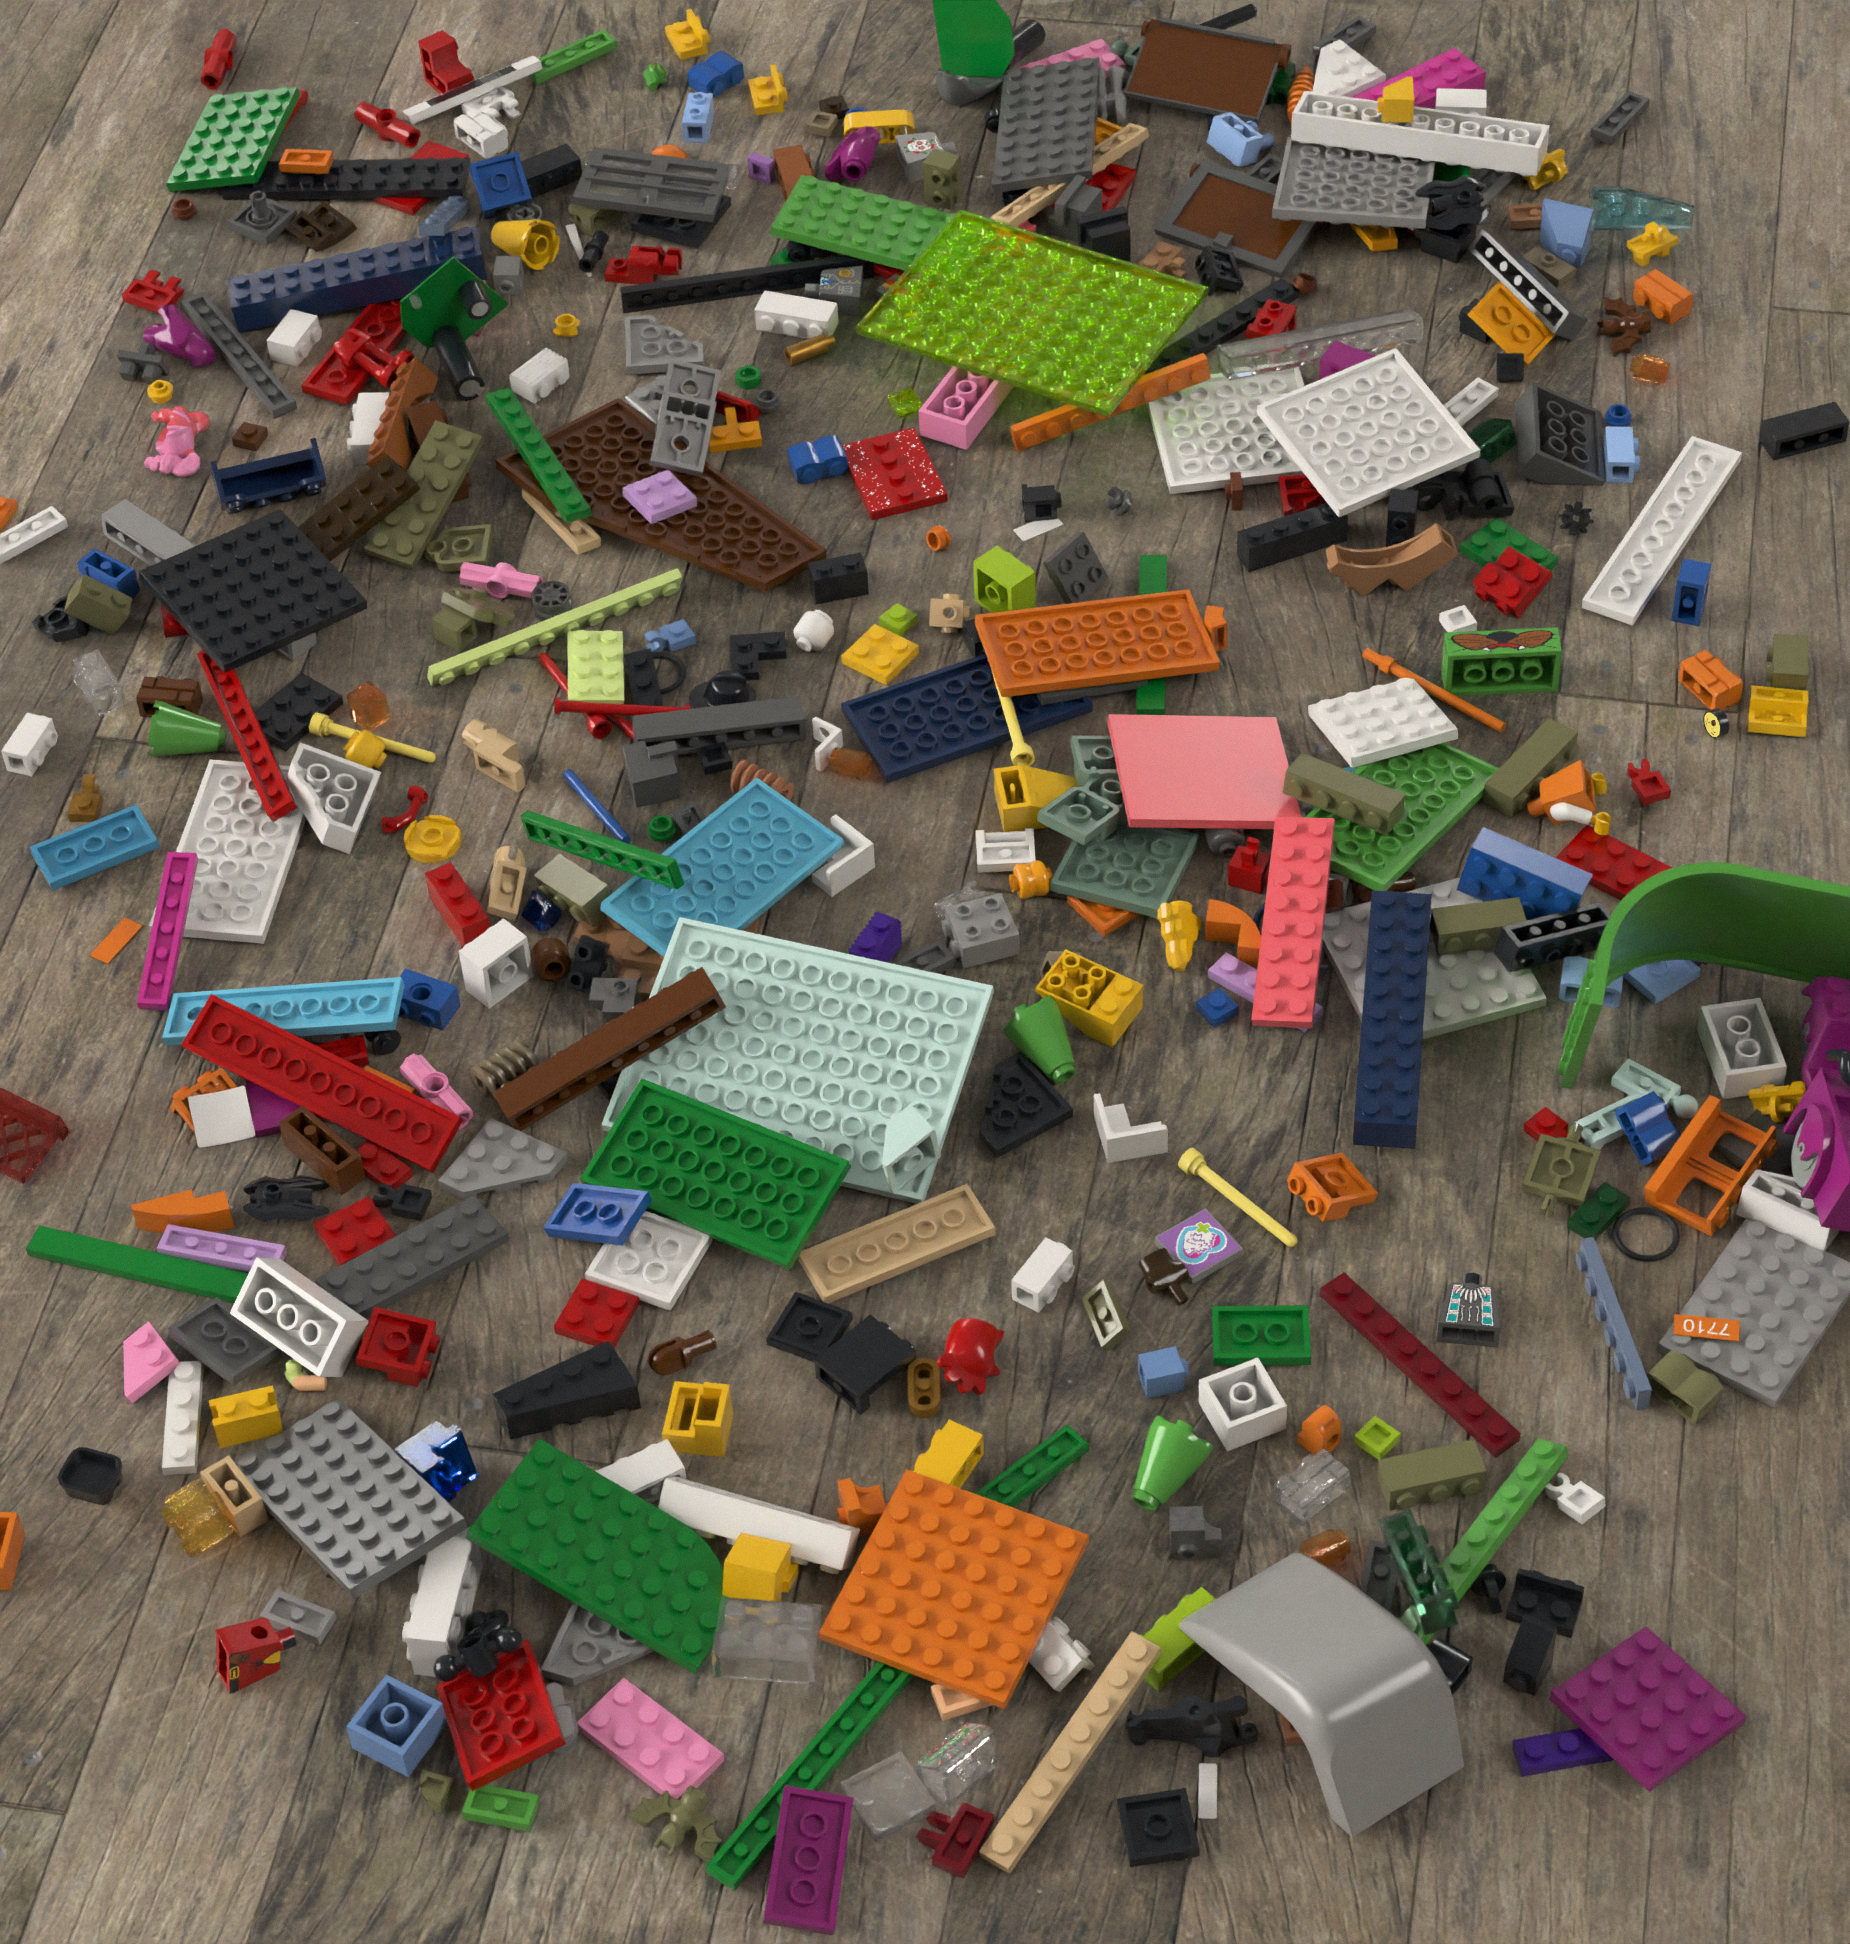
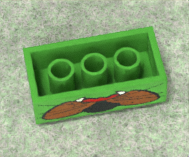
M1558 627L1444 632L1441 672L1444 690L1455 696L1557 692L1562 655Z

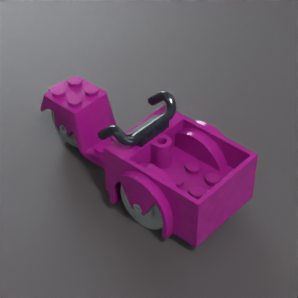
M1828 976L1827 978L1817 977L1804 987L1801 992L1803 996L1810 997L1813 1002L1805 1014L1800 1033V1051L1804 1060L1801 1072L1806 1092L1790 1116L1783 1131L1785 1134L1795 1135L1791 1156L1793 1177L1797 1185L1803 1188L1801 1191L1802 1198L1814 1200L1821 1227L1850 1232V980Z

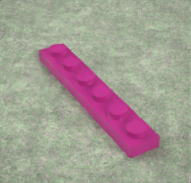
M167 852L137 1000L139 1009L169 1010L198 864L196 853Z

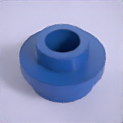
M1622 404L1610 406L1605 413V421L1612 427H1626L1632 420L1629 408Z

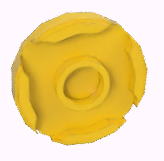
M442 815L425 816L422 821L417 822L416 820L412 822L405 830L403 838L407 854L414 860L422 863H437L447 860L459 850L462 841L461 832L456 826V822Z

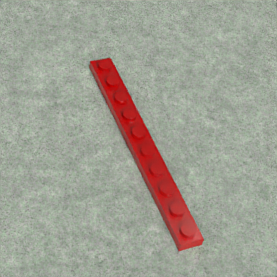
M202 650L197 653L198 659L265 811L272 822H275L298 807L236 669L224 673L209 655Z

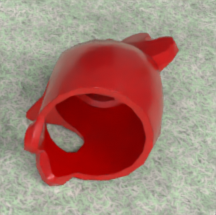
M964 1318L957 1320L948 1332L944 1354L937 1359L938 1366L946 1371L944 1376L947 1382H957L958 1390L962 1394H967L971 1390L977 1395L983 1394L986 1391V1378L1000 1374V1370L994 1362V1350L1003 1340L1005 1331L1002 1329L998 1331L992 1324L980 1319Z

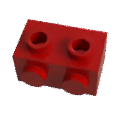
M1267 299L1264 306L1257 310L1254 322L1252 324L1249 323L1246 329L1245 337L1248 339V350L1278 357L1296 327L1297 306Z

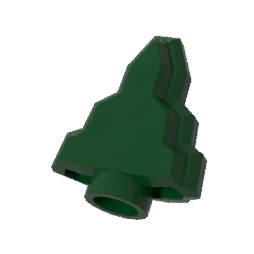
M1289 61L1287 69H1277L1265 105H1270L1272 102L1285 105L1288 102V93L1295 77L1296 64Z

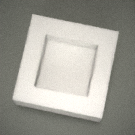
M1465 605L1441 612L1439 615V622L1447 632L1477 631V621Z

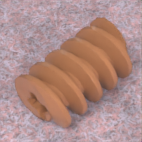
M742 759L736 765L730 784L731 791L734 794H737L755 778H758L791 801L794 784L788 783L786 785L785 777L780 776L777 778L774 772L768 774L765 768L758 770L756 764L749 765L748 760Z

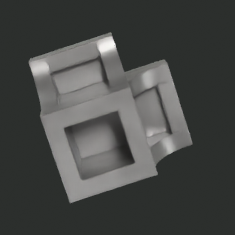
M593 978L589 998L590 1008L602 1011L603 1020H607V1022L631 1010L636 1004L641 1003L638 980L627 978Z
M1203 1506L1169 1507L1171 1559L1191 1561L1194 1559L1221 1558V1528L1213 1527L1205 1521Z

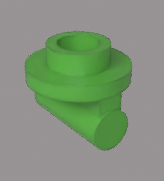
M651 63L649 69L643 72L649 90L655 91L660 83L665 84L667 82L666 76L668 73L659 63L657 65Z

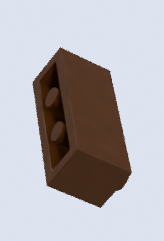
M302 1105L279 1122L284 1145L341 1195L366 1178L361 1155L305 1106Z

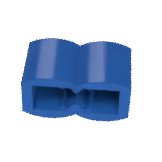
M725 51L716 52L706 62H700L688 71L689 87L697 92L713 93V98L722 94L726 88L737 85L744 78L743 63Z
M825 436L813 443L803 442L787 449L788 462L797 484L812 483L822 477H836L848 471L847 456L838 436Z
M1654 1091L1615 1110L1619 1124L1629 1137L1633 1151L1643 1166L1667 1155L1681 1136L1679 1128L1668 1119L1665 1101Z

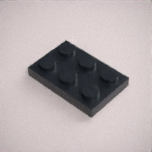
M301 673L259 707L255 714L268 742L287 751L309 733V724L316 712L329 716L343 704V698L337 692Z

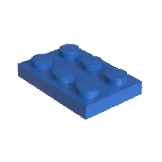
M573 1183L544 1226V1230L549 1237L624 1245L650 1205L652 1198L648 1191Z

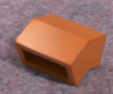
M1207 605L1204 625L1215 651L1227 648V621L1224 619V607Z

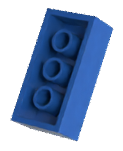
M1483 827L1471 847L1456 890L1483 902L1519 897L1526 920L1528 921L1581 907L1593 874Z

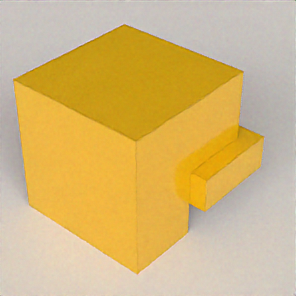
M674 1381L662 1431L663 1441L668 1439L677 1453L724 1457L734 1415L730 1385L710 1382L699 1384Z
M740 1533L724 1561L722 1595L729 1597L728 1608L774 1617L781 1604L782 1592L788 1593L798 1576L799 1564L791 1562V1543Z

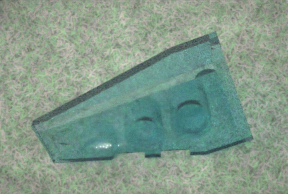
M1620 186L1593 187L1589 191L1588 208L1594 209L1592 231L1645 229V226L1650 222H1655L1659 226L1665 225L1667 229L1692 228L1694 205Z

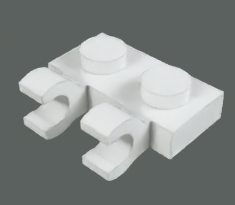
M503 86L461 105L463 114L466 115V112L476 108L483 114L488 113L497 124H501L496 120V117L500 115L498 110L503 109L510 119H515L521 115L514 108L519 105L518 101L514 98V93Z

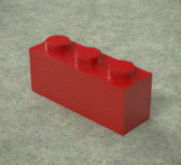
M451 862L425 873L429 897L462 947L475 940L490 927L487 914Z

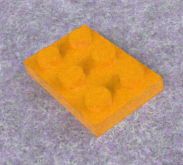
M1501 281L1467 314L1506 353H1524V368L1555 336Z

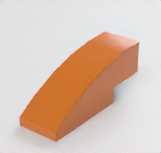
M190 1189L131 1205L137 1228L146 1231L164 1233L168 1224L209 1232L235 1228L225 1190L194 1198L193 1190Z

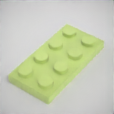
M567 631L568 701L624 704L623 631Z

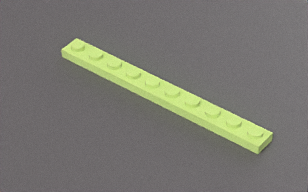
M676 568L430 665L427 678L431 686L449 684L455 677L462 674H474L480 667L488 664L497 665L510 655H522L538 644L542 646L547 645L558 636L563 634L567 636V631H577L589 624L590 626H595L604 621L606 617L623 615L636 605L645 606L659 596H671L680 588L682 575L679 569Z

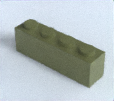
M1548 718L1485 782L1483 804L1511 819L1520 810L1523 811L1527 807V803L1530 802V799L1536 793H1540L1539 783L1560 771L1568 760L1574 759L1579 748L1577 745L1578 732Z
M1301 753L1285 772L1284 794L1386 836L1402 818L1406 794L1305 753Z

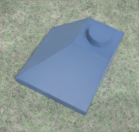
M1544 198L1539 242L1548 252L1574 267L1581 268L1590 250L1594 209Z

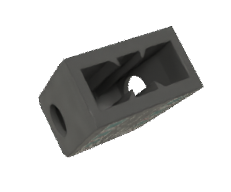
M1467 1273L1463 1276L1462 1283H1451L1448 1286L1438 1321L1437 1342L1498 1347L1501 1324L1495 1288L1482 1285V1277L1479 1274Z

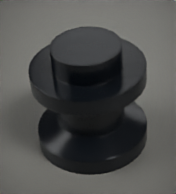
M397 1030L364 1032L365 1038L369 1042H373L372 1047L374 1051L380 1055L394 1052L401 1042V1035Z

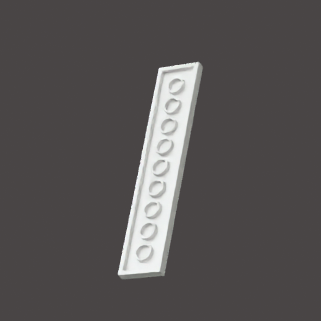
M1692 436L1582 599L1581 608L1633 625L1740 463L1742 452Z

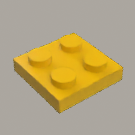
M874 624L841 655L842 664L887 685L919 654V645Z

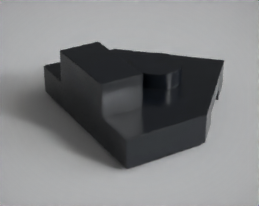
M68 596L59 598L52 604L54 607L44 616H37L32 621L35 629L55 642L87 636L90 624L64 612Z

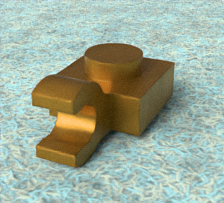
M84 774L82 778V793H73L67 813L69 822H93L98 820L103 799L101 794H98L99 785L94 784L95 774Z

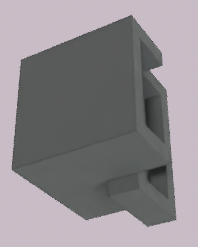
M1077 174L1055 202V216L1050 215L1048 217L1049 234L1078 242L1077 218L1102 212V189L1086 185V177Z
M645 741L623 746L626 774L636 808L680 798L679 781H681L678 749L675 741L646 747Z

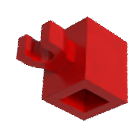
M1248 837L1247 847L1238 845L1228 865L1229 886L1261 894L1265 885L1268 884L1271 854L1259 851V839Z

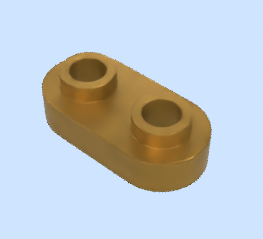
M918 1358L912 1361L907 1369L908 1405L913 1415L920 1418H929L937 1414L941 1407L940 1369L934 1360Z

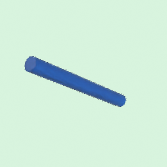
M571 769L566 770L563 773V778L617 840L629 843L631 837L579 777Z

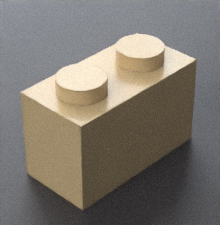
M229 1455L200 1472L208 1497L240 1538L268 1521L262 1497Z

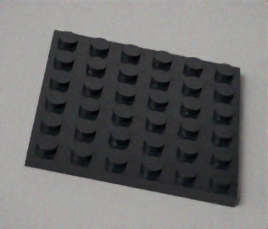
M281 509L139 571L140 580L224 673L367 609V600Z

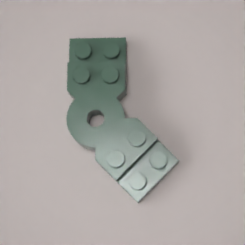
M1071 736L1070 747L1074 758L1073 772L1077 787L1070 788L1038 811L1037 821L1082 845H1086L1092 839L1101 842L1117 830L1118 822L1128 820L1111 737Z

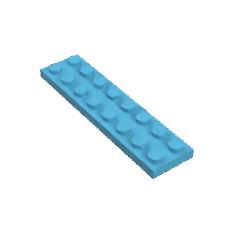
M402 977L173 993L162 1039L166 1046L181 1045L211 994L298 1037L396 1030L405 985Z

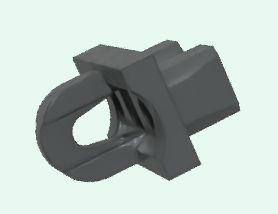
M142 342L138 353L119 350L117 355L121 362L119 374L124 380H135L137 372H143L142 379L148 384L159 380L161 375L168 376L170 369L165 367L162 356L155 355V348L151 342Z

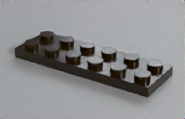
M387 455L298 526V528L331 561L418 492L420 487L410 475Z

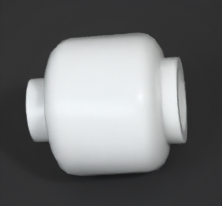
M820 610L807 611L793 630L794 636L797 639L796 644L807 652H810L811 649L821 651L834 634L831 617Z

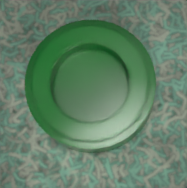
M750 365L739 368L735 373L737 386L746 390L758 387L762 382L761 371L757 367Z

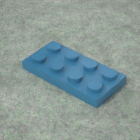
M137 804L30 846L31 854L52 891L160 848L156 836Z

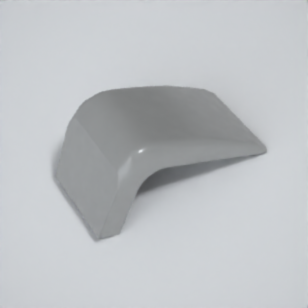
M1292 1553L1185 1617L1179 1623L1181 1631L1290 1721L1305 1743L1312 1758L1332 1820L1350 1836L1354 1837L1464 1767L1454 1700L1447 1679L1437 1659L1407 1625L1354 1584L1312 1557L1302 1553Z

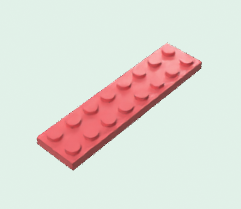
M1275 817L1251 1018L1252 1026L1313 1028L1335 831L1334 818Z

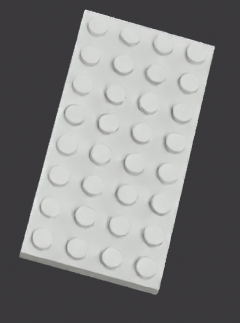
M209 760L176 852L196 853L198 857L183 937L261 944L265 942L307 818L295 800L298 808L272 822L265 811L244 762ZM279 765L286 780L290 766ZM156 908L149 924L150 932L152 931Z

